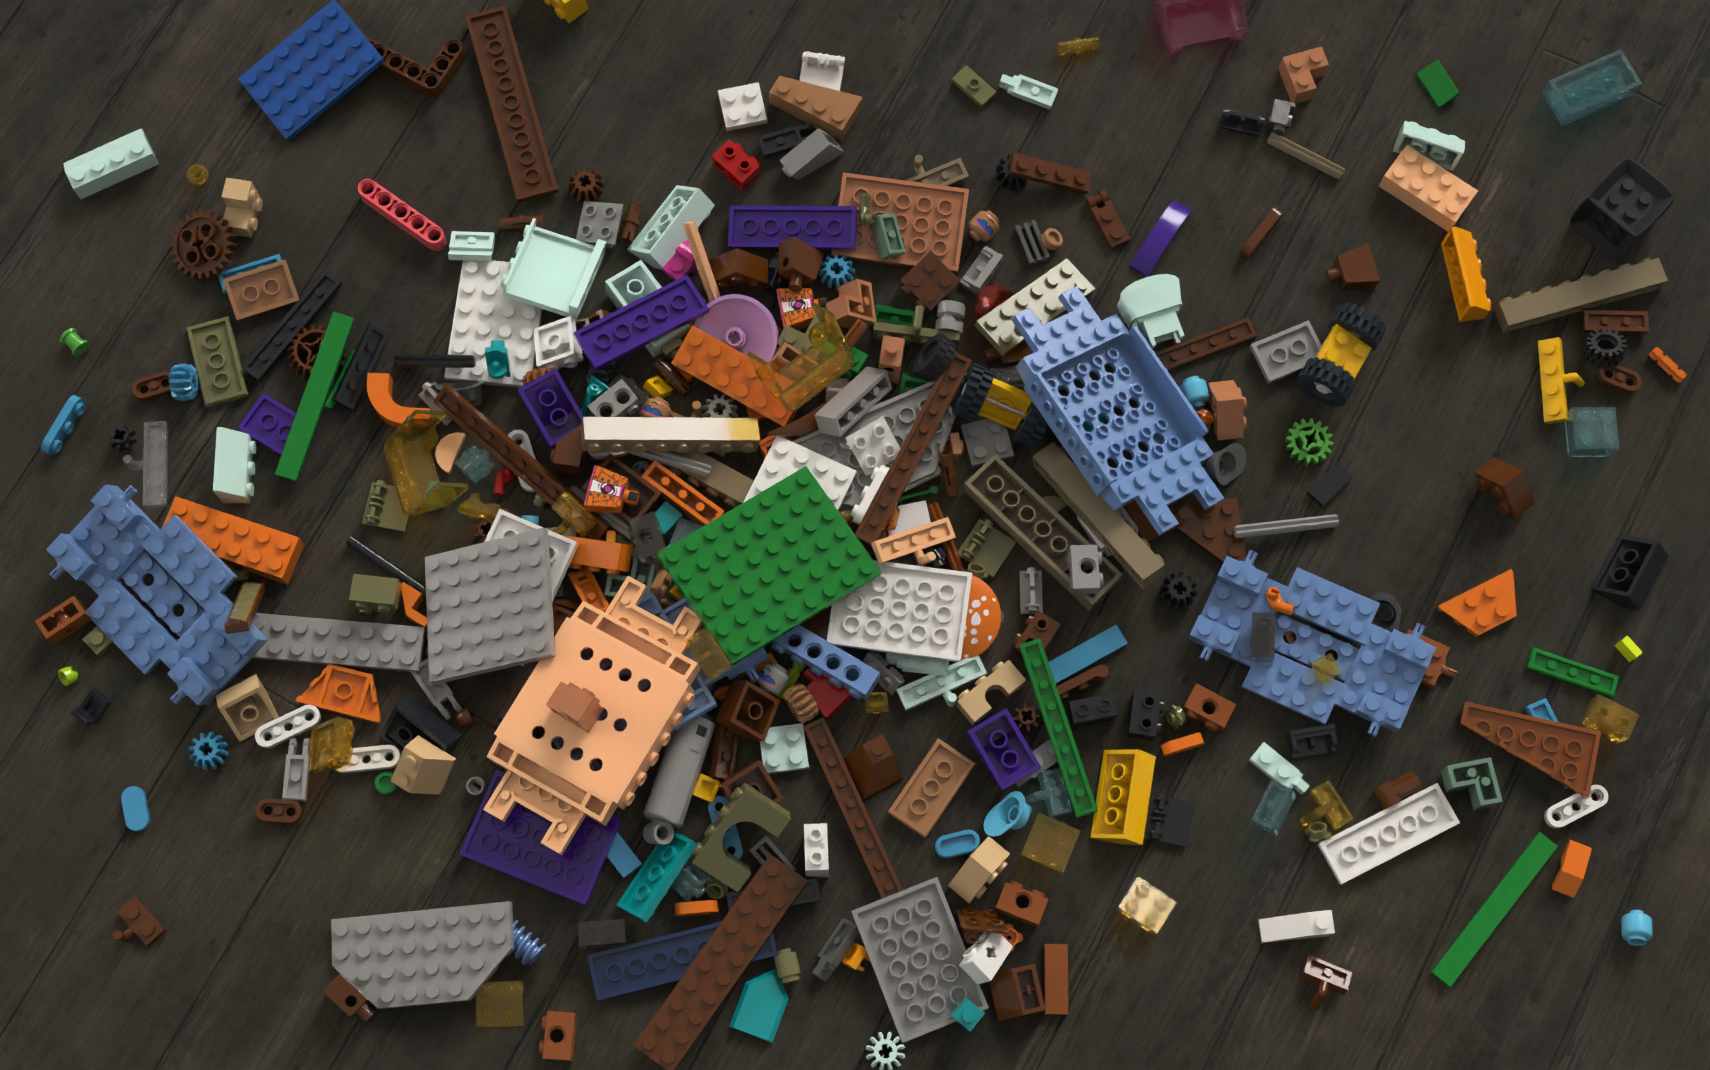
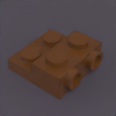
M930 251L900 280L903 284L900 288L908 296L913 294L918 299L916 304L923 306L924 311L928 309L931 312L961 280Z

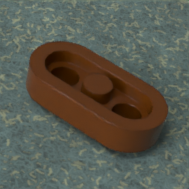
M1614 364V367L1611 368L1609 365L1606 368L1601 366L1597 372L1598 380L1602 384L1624 393H1634L1642 384L1641 376L1637 372ZM1605 373L1610 374L1611 378H1607ZM1625 381H1629L1631 386H1628Z
M162 371L137 379L132 385L133 394L141 401H148L170 394V384L167 387H163L165 382H169L170 372ZM148 388L147 393H142L143 389Z
M263 799L257 804L255 810L257 817L267 823L294 824L303 816L302 806L294 800ZM267 808L273 809L270 815L265 813ZM291 809H295V814L293 816L288 815V812Z

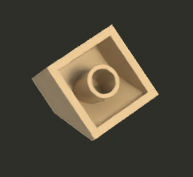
M256 674L215 695L219 710L239 742L254 735L260 726L279 718L267 691Z
M418 735L404 747L391 782L409 793L440 795L456 758Z

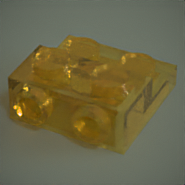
M337 716L311 729L308 771L317 773L326 768L339 769L350 764L353 754L351 739L355 731L352 720Z

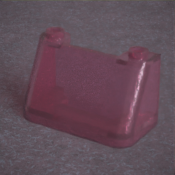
M1153 0L1166 49H1170V53L1182 51V46L1230 37V41L1243 39L1242 35L1249 33L1244 0Z

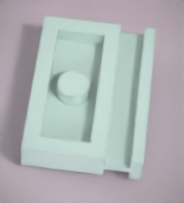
M452 231L448 252L449 260L492 261L495 243L494 232Z

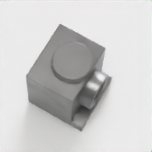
M1275 99L1271 107L1267 131H1272L1279 135L1284 134L1285 128L1291 125L1295 103Z

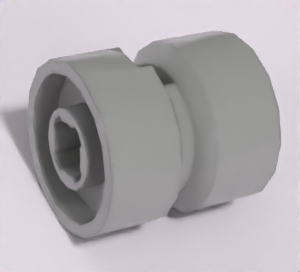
M952 300L939 302L937 308V317L939 319L936 320L935 329L960 332V337H962L964 325L962 320L965 317V305Z

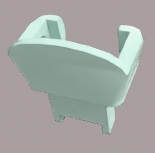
M1160 274L1145 277L1130 284L1121 292L1120 300L1117 304L1121 318L1128 328L1136 326L1151 348H1155L1158 343L1171 339L1174 340L1176 345L1181 343L1180 339H1183L1185 336L1176 314L1183 304L1181 301L1179 278L1175 275Z

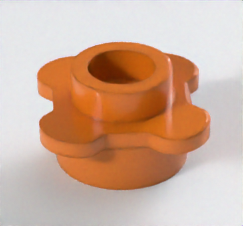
M1205 409L1196 411L1205 423V426L1210 430L1212 428L1211 423L1215 421L1213 414Z
M1006 924L1009 934L1001 935L1013 946L1010 951L1012 952L1014 946L1018 942H1022L1023 935L1013 929L1011 924Z

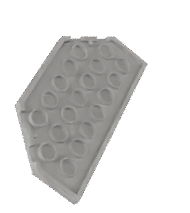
M938 379L873 406L841 437L820 433L817 430L791 442L857 471L842 502V505L854 508L856 504L860 505L863 500L860 497L866 485L870 487L873 480L870 479L872 473L865 476L854 453L848 449L845 438L883 416L901 449ZM951 406L948 407L907 486L935 474L940 461L939 453L944 450L956 417L952 413ZM894 460L884 466L890 468Z
M512 902L331 919L332 966L340 974L342 973L378 1009L471 1001L482 984L487 982L499 968L498 965L514 950Z

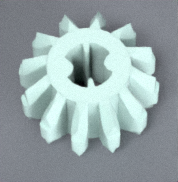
M879 1032V1042L874 1037L870 1038L875 1047L866 1046V1050L873 1051L872 1054L866 1055V1059L875 1058L871 1064L872 1068L877 1063L881 1064L879 1070H884V1065H887L888 1070H893L892 1062L897 1067L901 1065L895 1058H905V1054L897 1053V1051L903 1050L905 1046L904 1044L895 1045L900 1040L898 1036L895 1037L893 1042L890 1040L891 1032L887 1033L886 1039L883 1038L882 1032ZM882 1046H887V1049L891 1048L892 1052L889 1053V1058H883L884 1055L880 1056L879 1052L882 1051Z

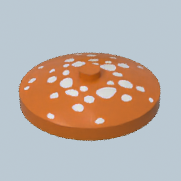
M973 575L961 660L973 658L977 655L980 656L987 651L996 640L1001 627V609L995 593L984 581Z

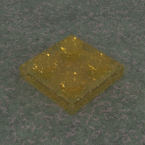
M1038 813L1020 856L1063 874L1080 830Z

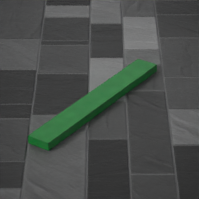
M337 312L332 313L277 466L276 476L295 482L298 481L355 322L353 317Z
M1041 639L1021 644L1019 649L1075 817L1078 818L1096 812L1098 809Z
M1541 832L1535 835L1430 973L1448 988L1452 986L1558 846Z

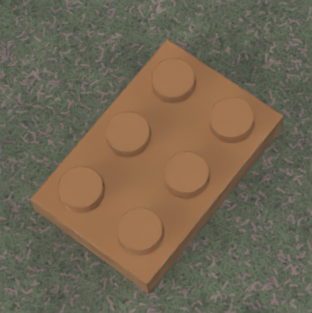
M286 260L223 279L237 321L296 303L299 300Z

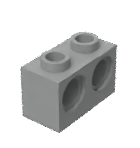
M621 379L588 405V408L595 417H602V413L606 409L612 410L610 417H625L627 414L632 415L639 408L638 405L641 403ZM623 395L630 397L627 403H619V399Z

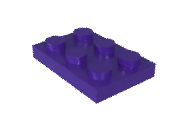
M262 393L237 428L281 456L297 413Z

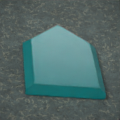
M776 968L745 982L729 1027L773 1043L789 1000L781 980L778 979Z

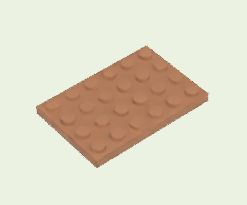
M843 172L838 206L857 207L855 250H832L831 256L834 257L837 254L841 258L845 255L847 259L914 267L931 251L952 273H958L969 189ZM861 194H871L870 213H873L874 217L881 214L895 213L906 254L884 260L880 259L871 225H864L859 219Z

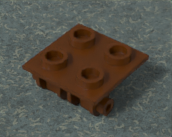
M970 907L955 909L959 919L958 924L965 936L966 942L969 944H974L978 941L980 931L1009 934L1000 913L995 910L976 911Z

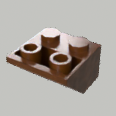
M1035 964L996 973L993 979L989 981L998 1022L1043 1013L1046 1010Z

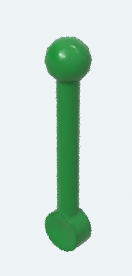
M931 486L928 490L903 495L898 503L905 499L926 494L936 495L938 487Z

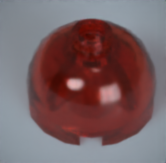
M998 284L984 287L975 295L973 307L976 317L979 320L1015 294L1008 288Z

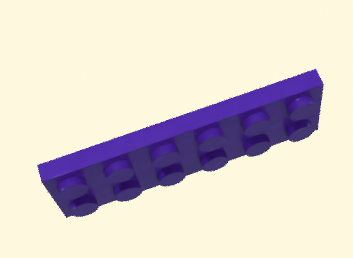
M730 206L728 248L779 249L780 242L794 236L817 250H855L857 207Z
M685 275L573 332L592 367L597 371L709 313V308L688 275Z

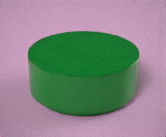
M382 772L376 777L375 788L379 793L391 795L396 792L398 785L391 782L393 773Z

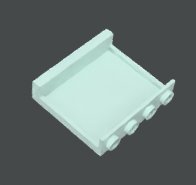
M533 218L531 224L526 225L524 229L523 241L518 242L516 257L511 258L509 262L508 275L504 274L501 280L503 296L566 317L572 316L577 320L604 258L606 241L598 239L594 246L536 227V219Z

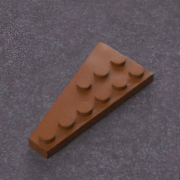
M1464 702L1460 720L1461 726L1585 798H1589L1601 731Z

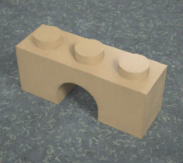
M1010 660L1005 663L999 662L993 667L991 675L988 677L982 676L975 682L976 687L971 691L966 689L957 697L959 699L956 705L957 708L973 726L991 713L992 707L985 699V694L988 691L999 690L1008 699L1025 685L1026 679Z

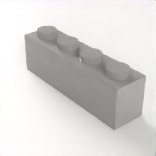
M866 367L814 415L820 433L841 437L892 389L887 370Z

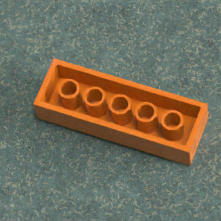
M693 325L671 364L781 426L791 423L808 393V390Z
M176 496L163 524L164 526L173 515H177L223 562L241 570L247 569L250 573L286 585L289 584L304 548V543L299 537Z

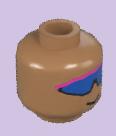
M989 210L979 211L968 223L969 235L976 242L979 240L988 242L998 232V223L1000 221Z
M655 396L646 400L639 416L670 417L672 412L669 408L670 404L666 400Z

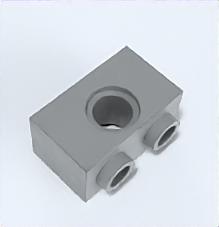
M1070 545L1068 555L1071 594H1098L1100 587H1103V573H1099V565H1102V552H1098L1097 545ZM1081 566H1089L1092 572L1089 574L1082 572Z

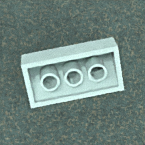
M141 128L63 164L73 190L80 199H83L150 169L159 163Z
M676 185L627 250L653 268L662 269L676 253L675 249L681 243L688 240L683 224L695 221L698 229L703 220L709 217L715 205L700 188Z
M642 260L605 281V293L618 310L662 288ZM689 323L645 345L653 358L662 353L661 347L675 338L681 337L690 328Z

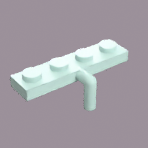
M979 655L948 666L945 676L929 674L896 689V692L905 711L943 695L947 705L952 707L956 703L957 696L951 693V691L987 675V672Z

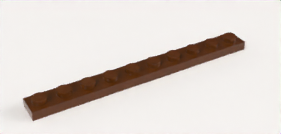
M955 352L949 365L940 374L855 533L860 542L872 547L871 543L879 539L967 374L972 360Z
M443 386L433 401L435 405L590 539L602 540L612 525L597 512L586 511L584 501L451 386Z
M824 717L803 726L881 899L902 891L903 888Z

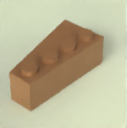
M783 76L778 77L769 91L770 104L808 124H814V127L825 131L840 141L844 139L863 108V97Z

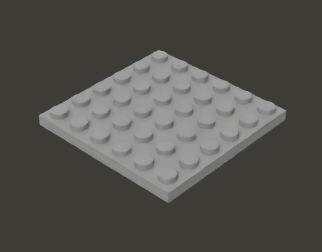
M543 527L425 557L429 682L436 685L555 657L547 529Z

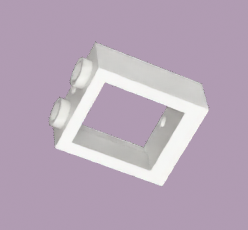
M827 823L804 824L806 878L829 877Z

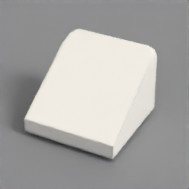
M829 378L826 387V403L849 383L848 378Z

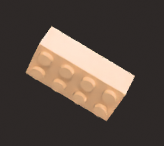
M1409 145L1405 146L1379 184V187L1448 232L1456 224L1478 192V190Z

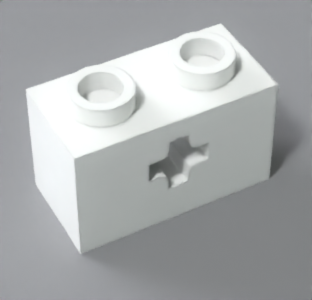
M980 931L978 941L964 952V959L959 966L977 984L991 981L1013 946L1000 933Z

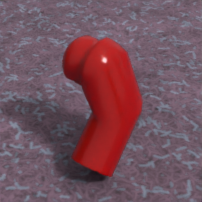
M504 467L495 474L493 494L496 496H504L505 484L516 476L508 467Z

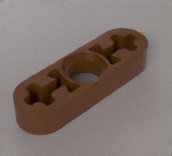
M1274 207L1246 241L1239 253L1249 259L1278 223L1284 212Z

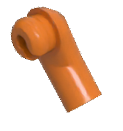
M1270 587L1266 592V599L1270 608L1291 616L1294 605L1283 602L1279 590L1276 587Z

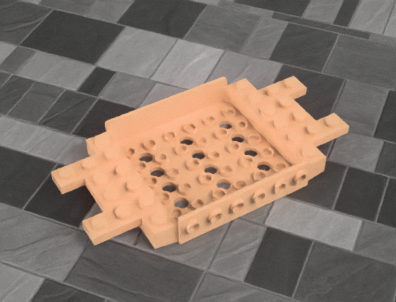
M629 576L623 582L606 612L583 601L571 619L566 617L554 637L555 657L538 662L494 734L497 738L487 755L489 760L503 767L507 772L483 810L505 822L516 803H519L552 822L540 843L560 855H563L586 815L606 826L617 807L624 810L626 806L633 802L634 792L638 786L645 782L646 772L650 766H654L659 758L658 752L662 746L667 745L671 738L670 733L672 729L680 724L684 709L692 704L695 697V691L691 684L701 667L697 662L684 656L700 629L701 621L693 610L685 606L673 625L638 607L648 587ZM587 648L592 649L593 657L590 660H583L581 658L582 651ZM604 659H610L613 663L611 669L603 671L600 668V663ZM624 669H628L632 673L628 681H621L619 678L620 672ZM642 680H649L651 682V687L646 692H641L638 688ZM561 681L567 685L571 682L581 690L583 687L590 690L600 700L599 705L607 710L608 715L606 719L602 721L597 720L589 733L551 711L546 705ZM619 719H624L627 722L626 729L620 732L616 731L614 728L615 722ZM536 727H543L545 729V734L540 739L533 737V730ZM557 737H561L564 740V745L559 750L552 748V741ZM576 748H580L583 750V757L575 761L571 758V752ZM594 759L602 760L603 766L599 771H592L590 769V764Z

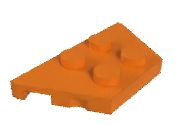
M1512 569L1439 605L1437 610L1441 613H1446L1454 619L1455 623L1465 627L1475 637L1515 618L1517 613Z
M328 664L321 675L309 684L310 687L301 696L299 695L296 698V702L299 704L313 705L319 709L381 724L375 680L372 674Z

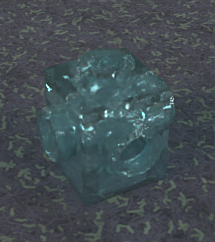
M474 445L466 449L462 456L454 463L475 484L481 478L486 477L495 466L489 460L492 456L484 448L480 450Z
M691 864L687 868L685 866L682 868L672 887L689 902L694 897L699 899L707 891L705 886L713 876L698 866Z

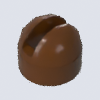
M468 707L457 713L456 721L460 726L467 727L475 724Z

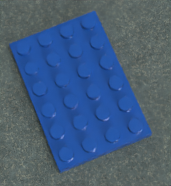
M332 0L240 76L238 80L285 139L290 141L382 65L385 60L336 0Z

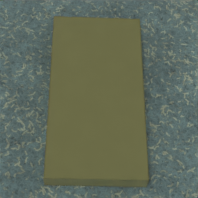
M229 316L186 327L206 408L249 397Z

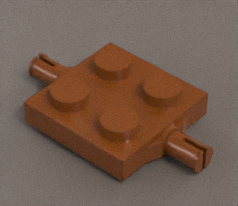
M1408 629L1406 632V634L1411 635L1413 633V631L1410 629ZM1421 635L1420 639L1436 647V650L1420 683L1433 688L1441 674L1454 679L1457 670L1445 666L1446 656L1450 647Z

